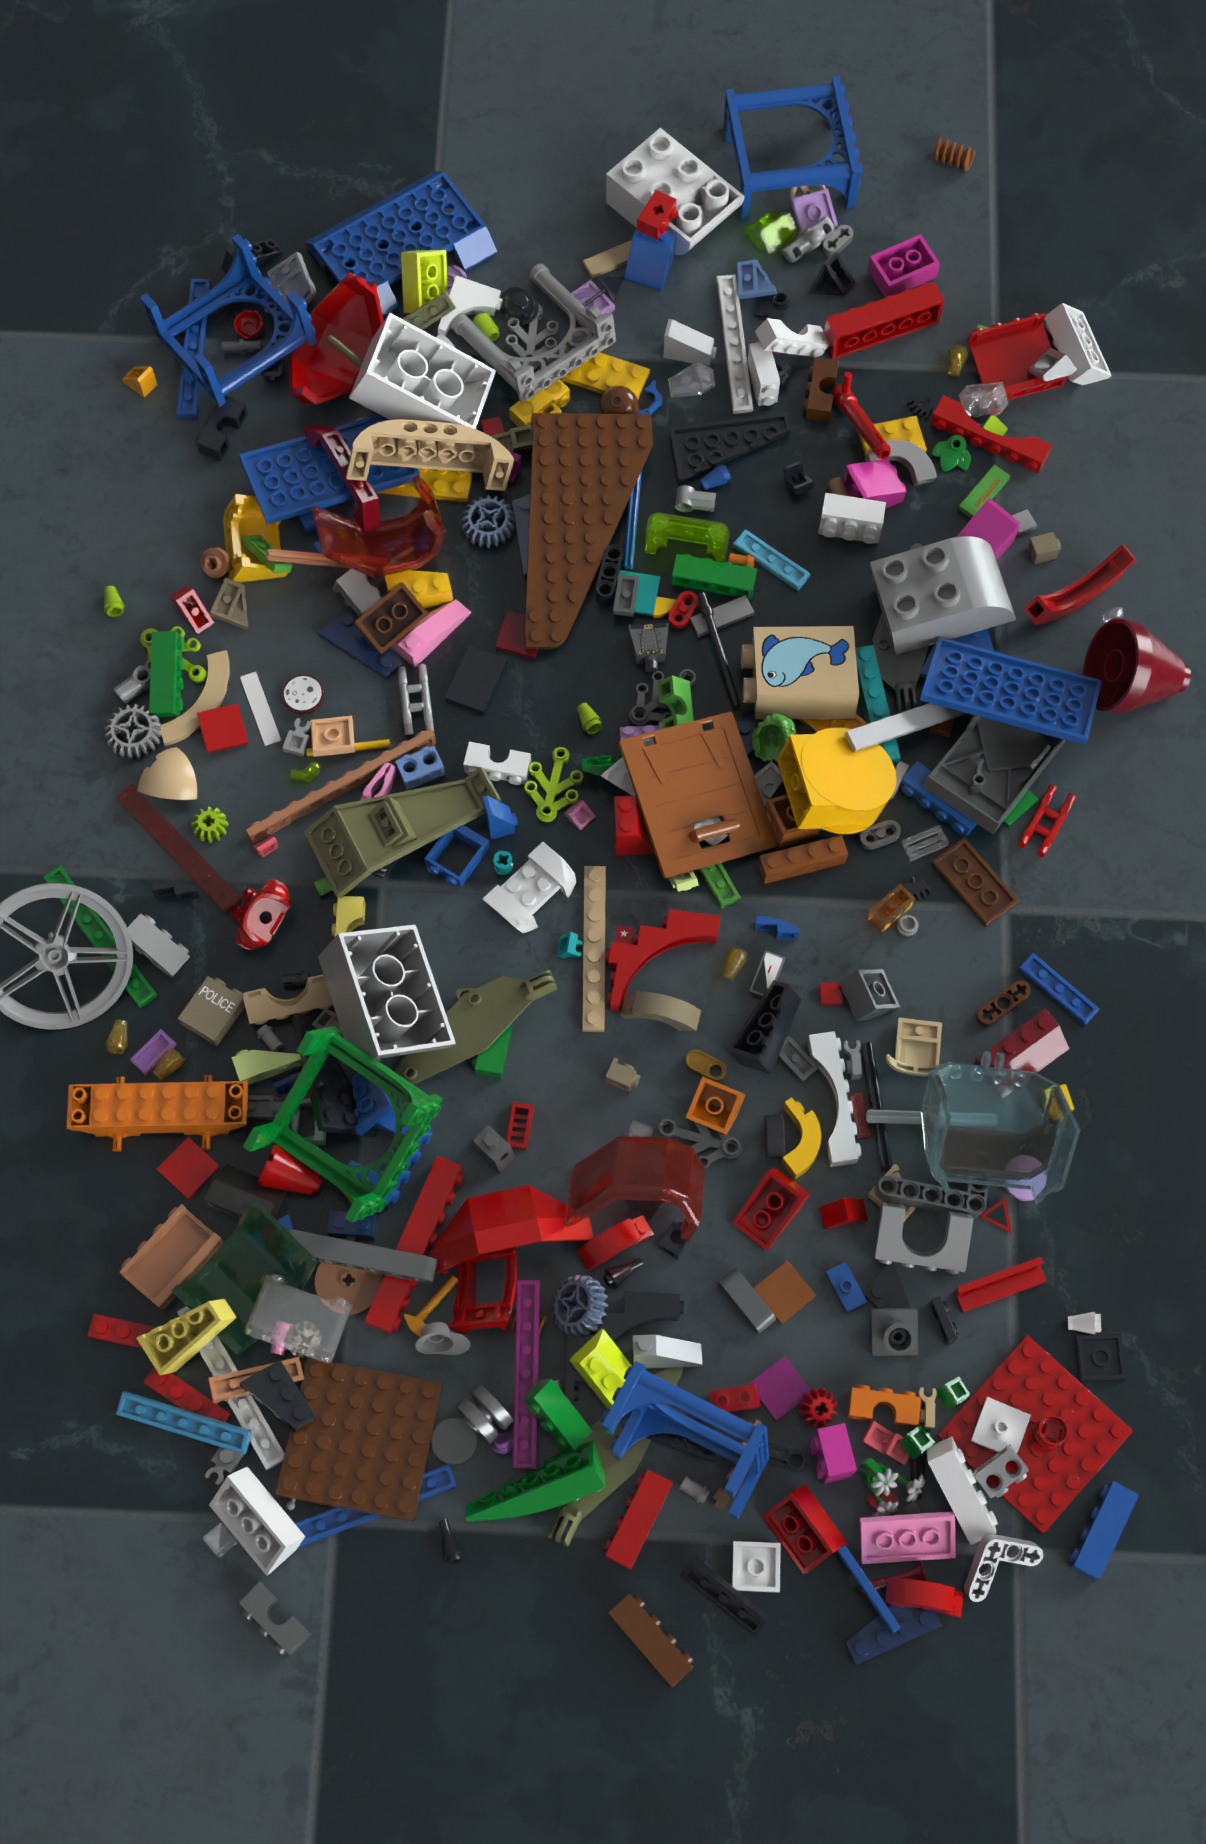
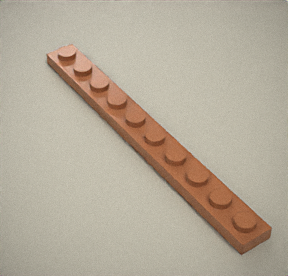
M431 729L421 731L413 739L399 743L391 751L382 752L378 758L364 762L358 769L344 773L336 781H329L323 788L309 792L305 798L289 803L283 810L272 812L268 818L261 822L252 823L246 829L249 839L254 844L374 778L385 762L396 766L395 761L401 756L411 755L423 747L435 745V734Z

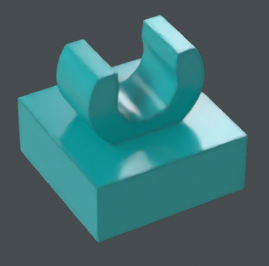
M570 932L560 936L557 957L565 959L570 956L573 958L581 956V953L575 950L576 946H583V942L577 940L578 934Z

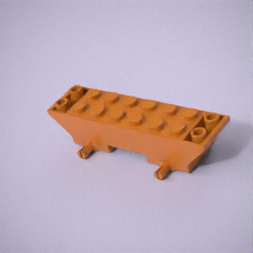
M204 1075V1082L125 1083V1077H116V1084L69 1085L66 1128L94 1134L96 1137L107 1136L113 1138L112 1151L115 1152L117 1150L118 1152L122 1151V1138L140 1136V1133H184V1135H198L202 1137L201 1149L209 1150L211 1149L210 1142L212 1136L229 1134V1131L247 1125L248 1081L213 1082L212 1075H209V1078L207 1075Z

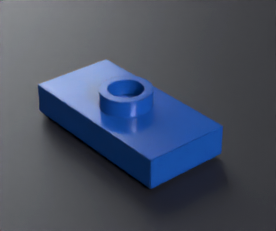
M846 1262L825 1272L846 1313L867 1303Z

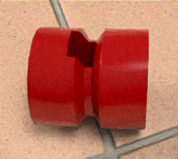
M1058 1415L1046 1416L1035 1425L1033 1430L1035 1442L1044 1449L1058 1447L1066 1441L1069 1435L1067 1422Z

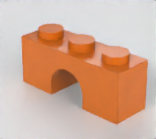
M856 1385V1388H851L848 1419L870 1422L873 1418L874 1407L886 1405L893 1412V1425L916 1428L919 1425L921 1397H917L916 1393L902 1391V1394L893 1393L892 1389L879 1388V1391L870 1390V1387L866 1385Z

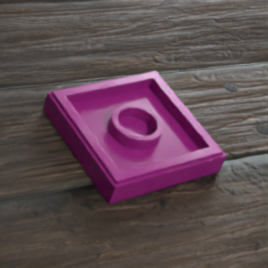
M785 1356L748 1383V1385L758 1384L760 1401L775 1421H778L798 1406L799 1400L804 1401L806 1399L803 1395L804 1392L811 1395V1390Z

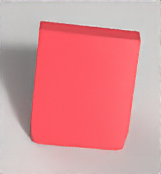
M270 835L253 847L260 858H263L278 849L279 846L276 838Z

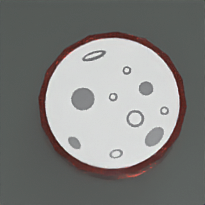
M298 675L286 682L282 698L285 706L291 712L298 715L310 714L322 705L324 690L321 683L315 677Z

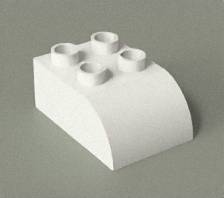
M389 313L371 340L349 398L389 420L406 419L445 422L476 429L496 370Z

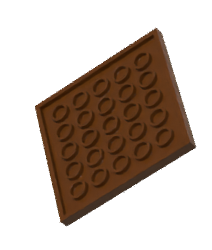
M307 1358L300 1392L314 1413L316 1420L296 1432L292 1429L290 1430L276 1496L414 1522L443 1383Z

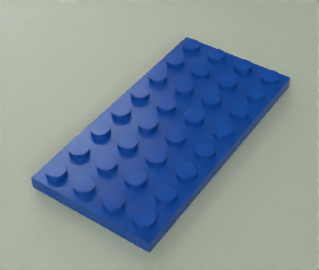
M379 414L337 426L334 429L339 431L351 451L355 439L363 430L389 419ZM306 436L239 454V460L266 524L354 499L323 445L312 448ZM370 465L367 480L376 493L420 480V473L417 468Z
M939 637L920 700L1086 745L1102 680Z

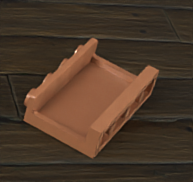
M182 1204L171 1210L166 1222L159 1224L153 1230V1236L148 1241H144L139 1245L137 1253L132 1259L128 1258L122 1264V1270L119 1272L162 1311L224 1244L221 1237L212 1232Z

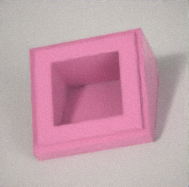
M578 800L564 812V815L579 830L583 829L596 817L584 800Z

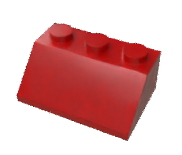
M806 1484L790 1493L762 1516L803 1575L848 1543Z

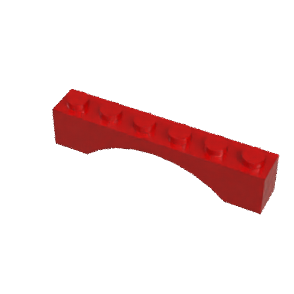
M944 395L936 407L931 420V425H934L937 429L945 430L953 434V436H962L974 446H980L992 454L1002 456L1009 462L1017 463L1027 470L1037 473L1040 472L1052 444L1035 436L1011 438L992 433L977 424L968 415L960 402Z

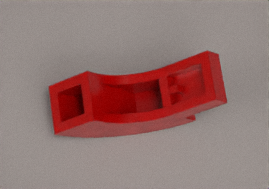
M643 1215L632 1220L629 1218L590 1240L577 1253L587 1271L605 1264L621 1251L651 1238L654 1233Z
M887 1578L885 1602L898 1607L920 1608L936 1611L951 1617H961L963 1593L955 1591L954 1587L933 1582Z

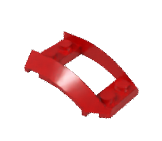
M515 1248L482 1254L458 1264V1287L453 1307L455 1314L453 1321L448 1324L451 1330L467 1335L468 1330L501 1327L505 1331L516 1291L517 1262ZM505 1258V1284L501 1302L475 1305L476 1262Z

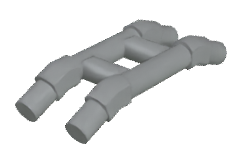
M425 664L418 666L420 684L408 685L406 668L403 666L398 668L405 735L413 734L411 712L423 711L426 731L431 729L434 732ZM421 692L422 702L410 704L409 693Z

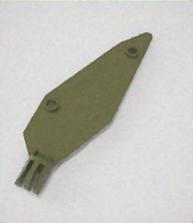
M548 969L525 981L501 976L464 994L446 1013L456 1044L446 1049L407 1054L394 1072L414 1085L486 1051L532 1001L558 989L551 971Z
M666 1368L654 1375L677 1386L684 1368ZM626 1415L620 1420L613 1435L603 1430L601 1419L590 1427L593 1432L582 1444L591 1440L594 1441L605 1473V1488L595 1494L590 1493L575 1502H568L558 1506L559 1513L547 1536L548 1538L553 1539L563 1519L555 1541L561 1543L569 1529L564 1540V1545L568 1547L580 1521L637 1471L649 1446L650 1439L645 1437L637 1441L627 1450L622 1460L613 1457L612 1449L610 1448L615 1436H620L623 1430L621 1425Z

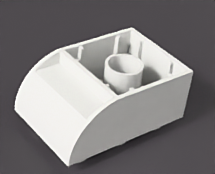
M661 128L606 173V203L635 227H637V218L655 190L677 199L676 208H678V213L674 220H670L667 229L676 232L675 255L687 253L741 206L744 201L743 194Z

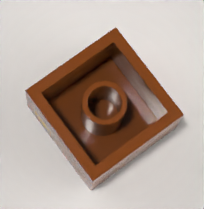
M787 794L767 800L765 809L780 848L819 836L821 828H797Z

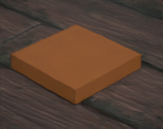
M788 1260L753 1288L781 1325L817 1296Z

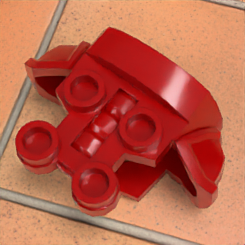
M276 879L266 882L260 891L247 887L241 896L245 900L242 907L236 906L231 913V917L238 921L240 925L236 933V944L243 949L254 950L269 944L272 935L277 931L285 917V913L290 907L288 889L282 882ZM264 911L270 912L266 922L261 923L259 919L260 914Z

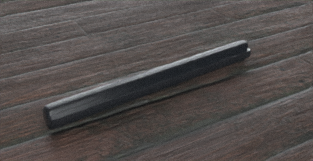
M862 1043L861 1051L871 1110H884L873 1043ZM873 1123L881 1170H890L893 1162L886 1123Z

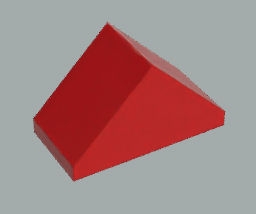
M842 1198L819 1207L824 1230L868 1221L863 1199Z

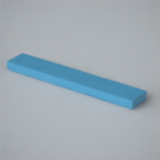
M123 1391L121 1394L116 1415L241 1454L247 1453L252 1430Z

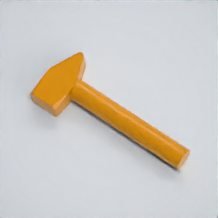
M454 1275L449 1278L415 1317L404 1314L410 1330L419 1338L421 1337V1327L425 1324L423 1321L458 1283V1279Z

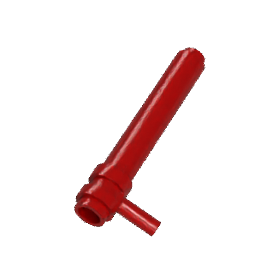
M845 372L843 385H837L832 390L833 401L840 411L847 415L878 458L886 459L891 453V448L859 406L857 398L850 390L852 373Z

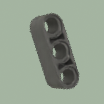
M735 1268L718 1281L721 1290L757 1334H760L776 1321L775 1315L738 1269Z

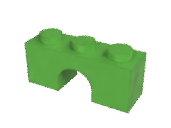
M672 675L658 682L659 702L666 704L672 713V716L661 721L662 729L694 721L690 681Z

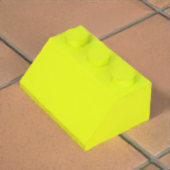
M446 250L401 252L404 313H412L445 291L448 293Z
M601 1329L569 1361L605 1407L611 1409L614 1403L612 1400L613 1395L618 1387L622 1388L626 1381L624 1379L625 1372L632 1365L605 1330Z

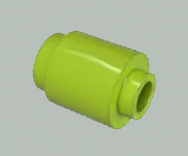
M479 313L474 317L473 323L492 342L499 337V328L488 313Z

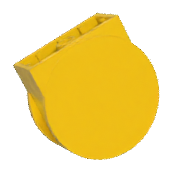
M828 728L815 734L790 735L777 757V762L797 828H821L838 834H854L869 828L878 818L896 787L895 768L886 751L877 744L853 753L844 736V733L851 730L847 728Z

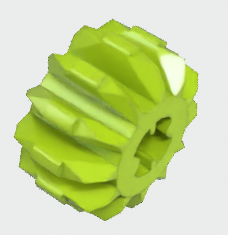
M208 806L205 812L200 809V815L194 814L193 818L195 821L191 822L194 835L199 836L202 842L208 839V842L212 843L213 838L220 841L219 835H226L224 828L228 827V822L225 821L226 815L220 813L218 808L212 811L211 807Z

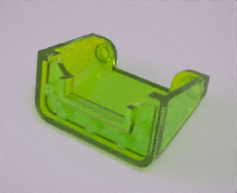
M654 513L649 516L646 527L645 553L655 554L658 547L662 545L667 547L669 538L708 545L707 554H712L715 561H726L730 531L725 524L665 513Z

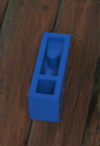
M483 796L485 821L490 839L515 834V826L518 825L516 814H511L509 806L489 796Z

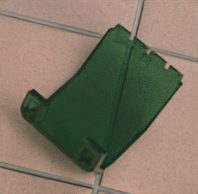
M252 1200L247 1204L234 1232L209 1262L191 1279L181 1286L177 1284L171 1291L191 1310L209 1301L225 1299L236 1318L217 1336L239 1356L276 1322L300 1294L314 1271L317 1260L257 1201Z

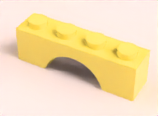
M338 897L337 903L333 905V916H336V924H332V936L336 937L338 933L351 932L356 927L364 925L366 905L364 897Z

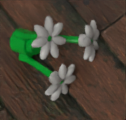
M872 1458L864 1460L859 1467V1472L864 1476L863 1481L868 1485L878 1502V1512L874 1513L871 1517L890 1516V1513L898 1510V1501L892 1504L891 1501L886 1503L880 1497L882 1492L886 1496L889 1495V1487H897L894 1480L907 1486V1493H909L906 1499L907 1502H914L917 1494L922 1493L921 1488L926 1483L922 1474L918 1480L914 1479V1481L909 1482L899 1476L898 1473L891 1471L890 1468H886L881 1462L876 1463Z

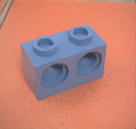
M435 746L423 747L418 752L411 755H403L395 761L397 771L406 790L445 775L443 763ZM427 760H433V761H434L433 764H430V765L425 764V762H426ZM407 768L415 769L413 772L410 773L405 772Z

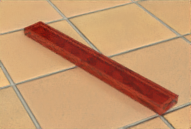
M130 784L116 796V799L225 914H228L243 901L163 815L138 792V789L133 784Z

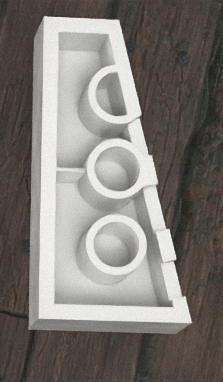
M949 1437L928 1448V1463L970 1545L981 1541L987 1534H996L995 1525L998 1524L997 1519L992 1511L988 1512L985 1506L987 1500L981 1490L978 1491L975 1485L976 1479L971 1469L968 1470L965 1464V1457L960 1448H957L953 1437Z

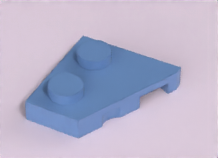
M757 259L737 262L739 299L777 294L775 286L772 285Z

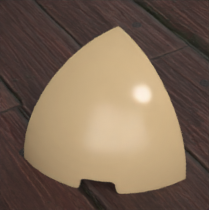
M176 747L159 753L156 756L157 760L151 767H146L141 775L138 785V792L165 799H197V783L192 765L186 755Z

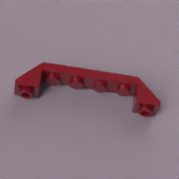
M321 424L304 428L302 431L312 448L323 445L357 502L359 508L353 517L362 532L379 528V499L369 481L346 479L351 451L339 431Z

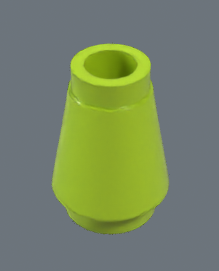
M114 586L105 587L104 611L110 617L122 615L125 606Z
M582 703L577 707L583 730L588 734L597 733L602 728L601 718L587 703Z

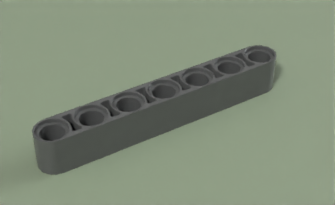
M293 1229L284 1230L279 1250L280 1253L293 1257L423 1283H433L438 1261L428 1256Z

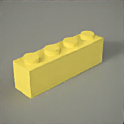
M225 1299L209 1301L136 1338L159 1375H164L180 1369L228 1326L236 1316Z

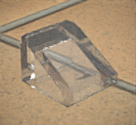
M634 1120L629 1127L628 1134L648 1143L654 1128Z

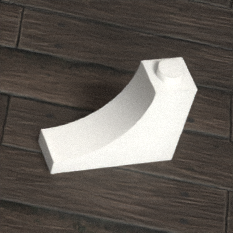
M456 276L449 295L456 309L441 318L438 334L441 333L446 337L453 320L461 314L470 316L488 313L494 316L495 311L500 310L503 299L500 298L501 291Z

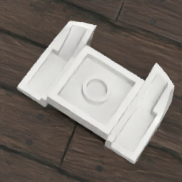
M544 842L528 855L529 860L501 887L496 885L483 898L488 905L522 933L538 928L533 914L559 889L569 898L576 884L573 870L560 855Z

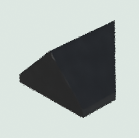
M834 252L822 265L809 293L844 296L856 284L838 252Z

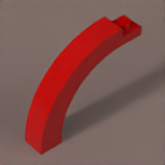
M1122 544L1085 576L1057 592L1048 595H1037L1023 610L1033 623L1038 625L1062 618L1104 592L1124 575L1123 572L1137 560L1127 547Z

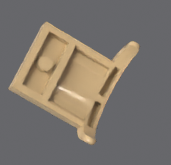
M898 1018L895 1056L892 1058L890 1054H886L887 1064L897 1072L914 1076H936L948 1071L952 1066L951 1062L939 1065L942 1023Z

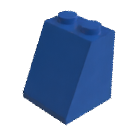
M636 227L624 279L661 291L674 259L676 232L667 230L665 234H661L660 238L656 240L638 232Z

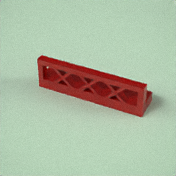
M1042 1257L958 1286L953 1293L961 1312H967L1046 1283V1278L1041 1269V1265L1044 1263Z

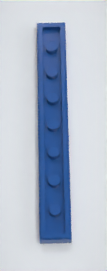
M191 279L188 304L211 290L210 279ZM208 315L185 329L183 348L193 359L199 353L204 356ZM181 365L176 415L177 418H197L200 385Z
M450 1464L424 1473L419 1501L457 1487ZM335 1507L296 1522L295 1525L304 1534L305 1538L298 1548L380 1516Z

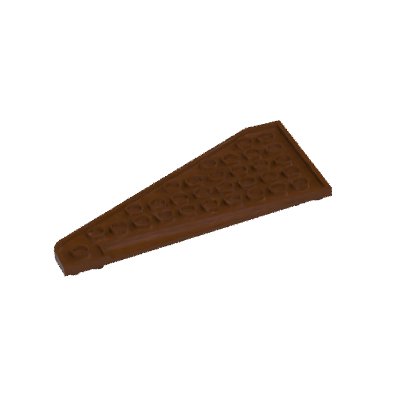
M531 414L532 462L524 616L525 649H555L560 647L567 639L602 561L604 552L610 543L652 449L651 414Z

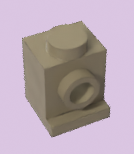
M614 1057L606 1074L605 1083L630 1093L632 1087H637L641 1076L637 1074V1071L631 1065L626 1063L618 1064V1059Z

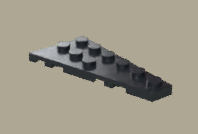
M295 1014L291 1018L298 1047L306 1032L316 1030L311 1025L316 1020L314 1016ZM329 1053L309 1088L318 1131L360 1136L356 1133L355 1129L358 1121L354 1114V1110L357 1107L356 1100L353 1098V1086L338 1059ZM300 1054L303 1067L310 1055L303 1056ZM373 1126L362 1136L374 1137L378 1132L375 1126Z

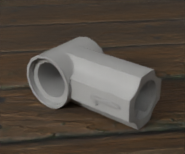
M687 485L679 486L677 488L675 509L680 512H690L692 509L714 512L716 493L695 491L693 487Z
M147 666L137 667L132 676L114 688L115 693L124 704L141 692L150 690V668ZM148 676L146 680L141 681L142 677Z

